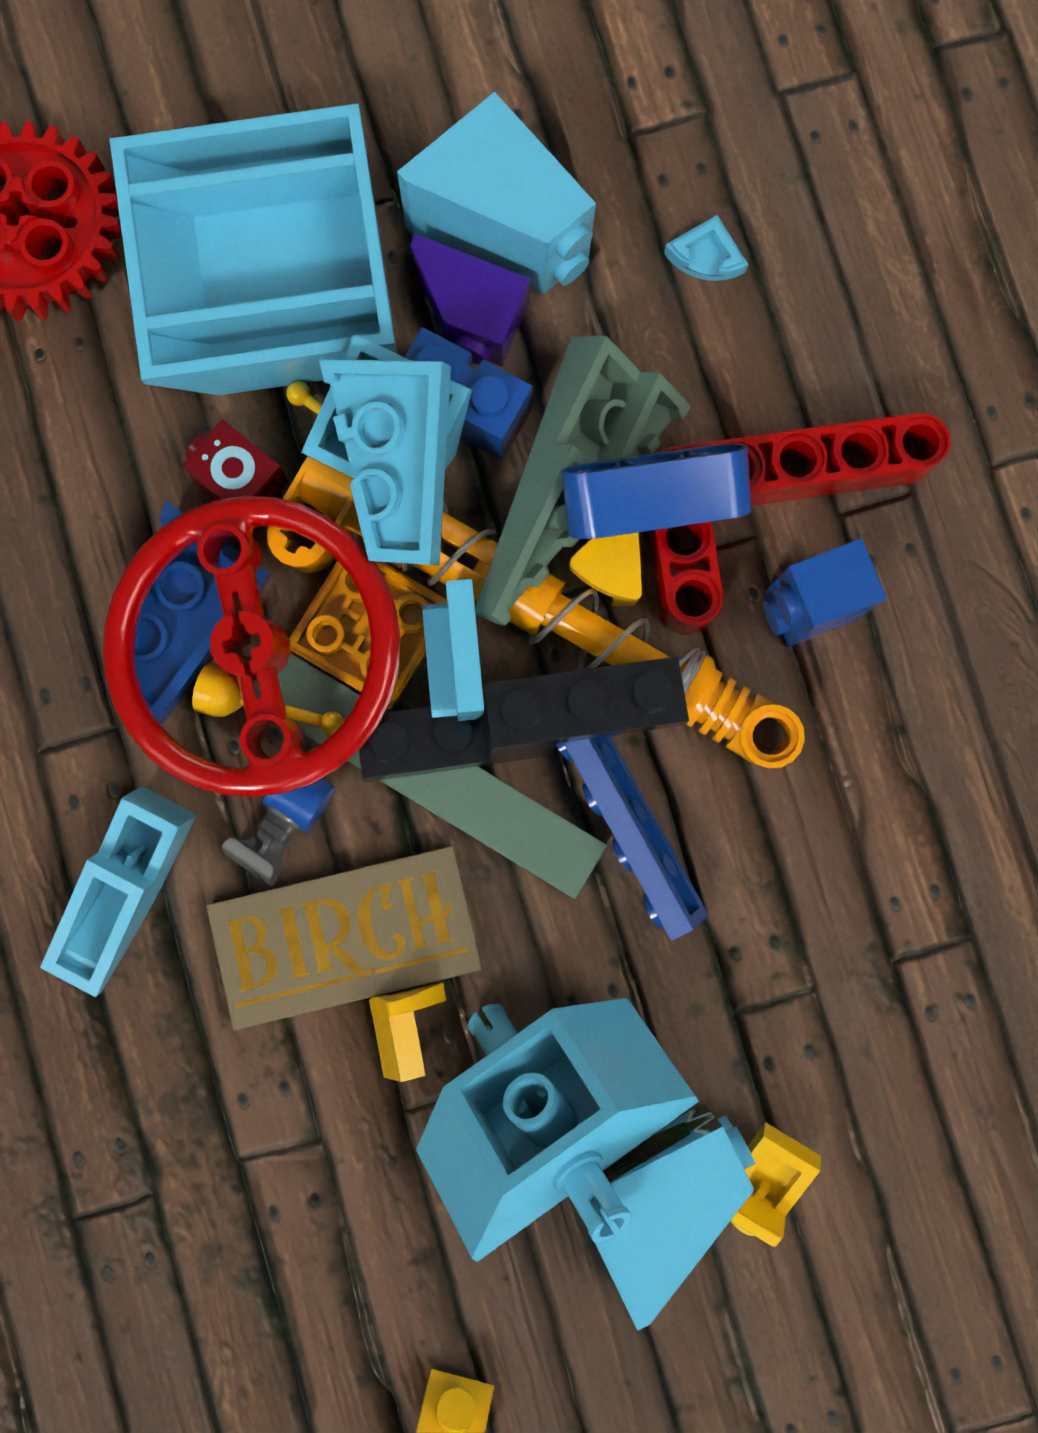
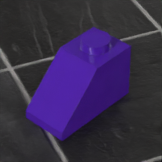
M415 234L410 244L414 270L444 339L472 353V363L480 365L482 360L503 366L529 304L530 278Z

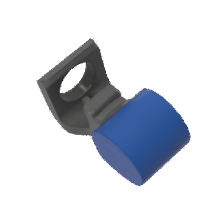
M321 778L312 784L287 793L264 796L262 804L268 813L257 824L258 832L255 836L242 841L235 837H229L222 845L223 853L270 886H274L282 876V858L290 842V837L294 831L303 832L306 835L310 833L332 799L336 787Z

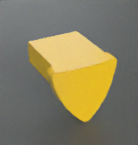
M638 532L591 539L571 558L570 570L595 590L610 596V607L635 606L642 595Z
M443 982L369 999L384 1078L404 1082L426 1076L414 1011L446 1001Z

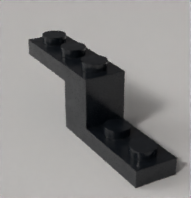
M678 657L483 683L484 713L475 720L458 721V716L432 718L431 706L384 712L376 729L359 749L362 779L366 783L547 757L551 755L557 743L686 725L689 721L679 659Z

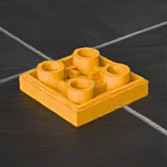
M337 561L290 636V652L361 693L370 657L371 639L368 616L358 589L348 572ZM375 561L388 583L397 610L401 638L399 671L391 700L386 708L392 712L426 657L422 605L447 603V599L388 564Z

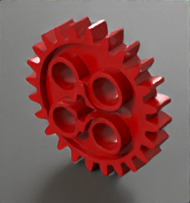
M32 121L25 122L21 136H15L6 122L0 123V185L5 184V187L0 192V312L5 306L7 312L18 322L22 321L27 306H31L41 320H47L48 303L56 301L66 313L70 312L71 303L68 295L74 291L88 300L91 299L92 294L86 281L93 277L107 282L109 277L100 265L101 260H119L121 257L114 244L109 241V239L122 238L121 223L117 218H114L119 216L117 194H113L116 192L113 178L109 171L103 172L105 167L95 151L87 153L82 142L75 135L65 142L58 128L54 125H51L41 138ZM67 188L62 197L47 201L52 192ZM62 245L56 256L51 259L41 260L43 253L48 248Z

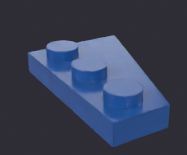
M165 501L159 522L162 524L161 528L184 514L167 501ZM194 543L184 549L159 575L142 606L136 628L135 661L137 677L144 698L161 726L212 657L210 637L214 626L224 617L215 576L201 565L197 556L198 543ZM228 543L222 547L219 554L222 568L232 566L239 559L241 553ZM261 566L255 573L259 591L271 576Z

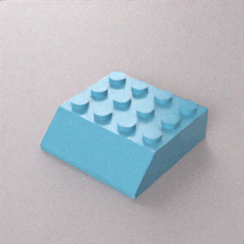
M359 103L109 138L140 375L144 384L214 395H226L288 386L295 381L304 383L322 381L324 379L319 359L343 360L354 334L398 354Z

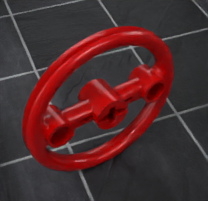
M240 496L215 500L188 510L164 525L141 546L125 568L112 595L104 626L103 660L106 683L114 708L128 734L151 760L170 775L196 788L222 795L259 797L287 793L312 784L338 769L364 745L378 726L391 700L399 671L401 638L397 610L388 583L376 562L368 560L365 548L353 535L328 516L303 504L275 497ZM258 526H271L295 532L316 542L333 555L354 582L361 595L368 616L371 639L370 657L361 693L352 711L340 727L321 745L309 752H305L302 749L304 742L300 726L293 719L287 717L278 674L288 662L290 641L285 630L279 624L265 618L255 573L259 570L262 552L258 542L253 538L254 529ZM232 539H239L241 544L239 559L232 566L222 568L219 561L222 547ZM194 543H198L197 556L201 565L215 576L224 616L214 626L210 637V651L218 666L225 672L237 676L247 722L243 725L240 733V747L244 755L249 759L248 765L244 768L229 767L208 761L188 751L174 740L153 715L144 698L137 677L135 639L142 606L152 585L165 567L184 549ZM250 634L260 637L261 645L251 649V658L242 655V647L251 644ZM276 723L281 727L284 734V744L281 751L276 756L270 758L261 747V736L268 725Z

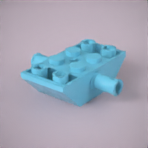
M627 998L553 1008L519 1033H517L502 1005L490 1004L482 1007L493 1029L489 1025L485 1026L477 1012L471 1016L468 1028L477 1039L486 1057L442 1088L416 1148L471 1258L478 1262L568 1196L588 1228L592 1241L599 1243L614 1238L615 1234L604 1218L602 1210L610 1221L614 1220L621 1232L630 1224L632 1216L628 1208L622 1204L603 1171L694 1106L699 1100Z

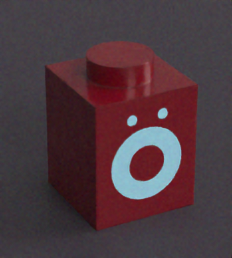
M223 419L219 421L213 430L205 429L193 439L186 451L187 460L181 465L193 482L215 500L240 496L276 498L289 483L279 464Z

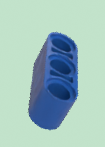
M743 444L710 445L584 463L562 469L568 535L572 538L594 539L731 519L752 512L748 447Z

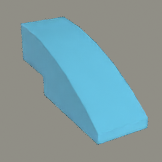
M144 786L122 797L98 853L87 859L40 968L97 997L103 991L144 921L182 848L197 814Z

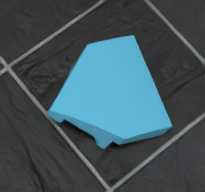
M472 579L446 581L447 603L422 605L432 718L458 716V721L475 720L484 713V700Z

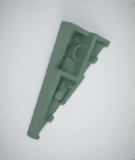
M607 336L570 338L475 607V613L478 616L496 624L506 625L512 617L508 610L528 587L540 586L549 575L545 567L562 547H573L579 540L568 535L562 469L584 463L653 454L661 445L658 436L672 420L683 419L690 409L691 405L660 372H641Z

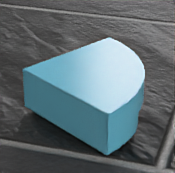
M718 215L667 243L664 250L666 257L679 270L702 280L722 281L732 279L744 274L749 265Z

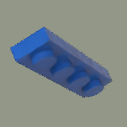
M606 736L557 743L556 746L562 755L570 761L573 760L584 780L582 789L587 803L597 815L605 818L615 837L613 839V848L618 860L626 870L634 872L645 892L643 895L644 906L651 920L656 926L664 927L671 941L693 931L708 916V913L612 737Z

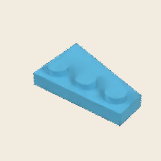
M319 359L324 382L330 384L337 411V416H334L333 419L338 439L345 443L353 475L350 488L368 560L440 565L451 366L444 362Z

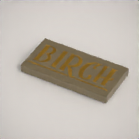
M454 846L206 905L233 1031L483 969Z

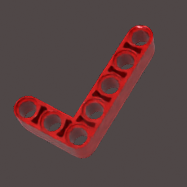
M915 413L674 446L661 450L659 453L719 444L747 445L751 506L918 482L947 456L951 446V436L947 426L939 418L931 414ZM903 439L917 441L924 449L925 460H916L910 457L904 449ZM853 447L859 450L865 458L866 468L860 469L848 465L843 459L842 448ZM793 455L799 458L805 465L806 476L793 477L787 474L781 466L780 457ZM712 521L647 531L659 609L663 622L670 630L680 635H693L703 631L718 615L723 605V590ZM675 530L689 533L695 540L696 552L690 555H679L673 552L668 547L666 535ZM685 589L698 592L704 598L706 604L705 614L698 617H690L683 614L677 607L675 601L676 593Z

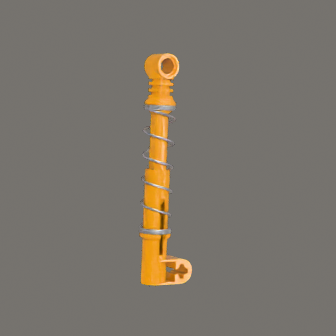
M308 456L283 499L303 505L307 503L335 519V522L349 533L353 531L362 536L350 488L353 478ZM443 501L440 565L393 564L397 565L398 568L402 567L403 571L410 570L414 566L428 575V586L435 584L437 581L446 585V581L472 579L474 602L477 603L498 545V538L495 530L487 529L478 532L450 516L447 506ZM268 526V545L272 554L282 563L305 573H313L329 567L335 560L333 555L316 542L311 549H308L307 547L300 546L293 540L295 532ZM485 535H491L492 538H493V540L490 539V538H488V537L485 536ZM444 543L457 550L452 557L442 553ZM462 554H465L477 561V564L471 570L456 560ZM549 573L540 586L528 587L508 610L512 617L509 622L528 633L530 645L538 643L551 631L581 648L578 663L579 670H584L587 652L597 659L585 669L596 668L602 661L613 666L670 658L668 655L647 644L650 631L648 618L637 620L624 631L597 615L599 606L597 590L587 589L571 600L561 594L566 582ZM590 594L594 595L592 612L578 604ZM644 624L642 640L630 634L638 626ZM542 626L545 627V628L538 634V632L540 631V629L542 628ZM699 648L690 649L681 658H678L689 721L686 725L692 727L697 721L700 723L698 732L706 735L709 730L714 731L712 740L719 743L723 738L728 739L725 744L726 748L745 758L750 763L766 768H781L793 762L801 753L805 742L804 727L799 717L793 711L774 703L759 693H756L751 699L748 697L750 688L743 685L739 690L734 689L737 681L731 677L725 683L720 681L723 673L716 669L714 659L707 654L705 655L704 651L700 652ZM767 717L778 721L784 730L782 745L777 751L770 754L760 752L753 742L755 726L759 721Z

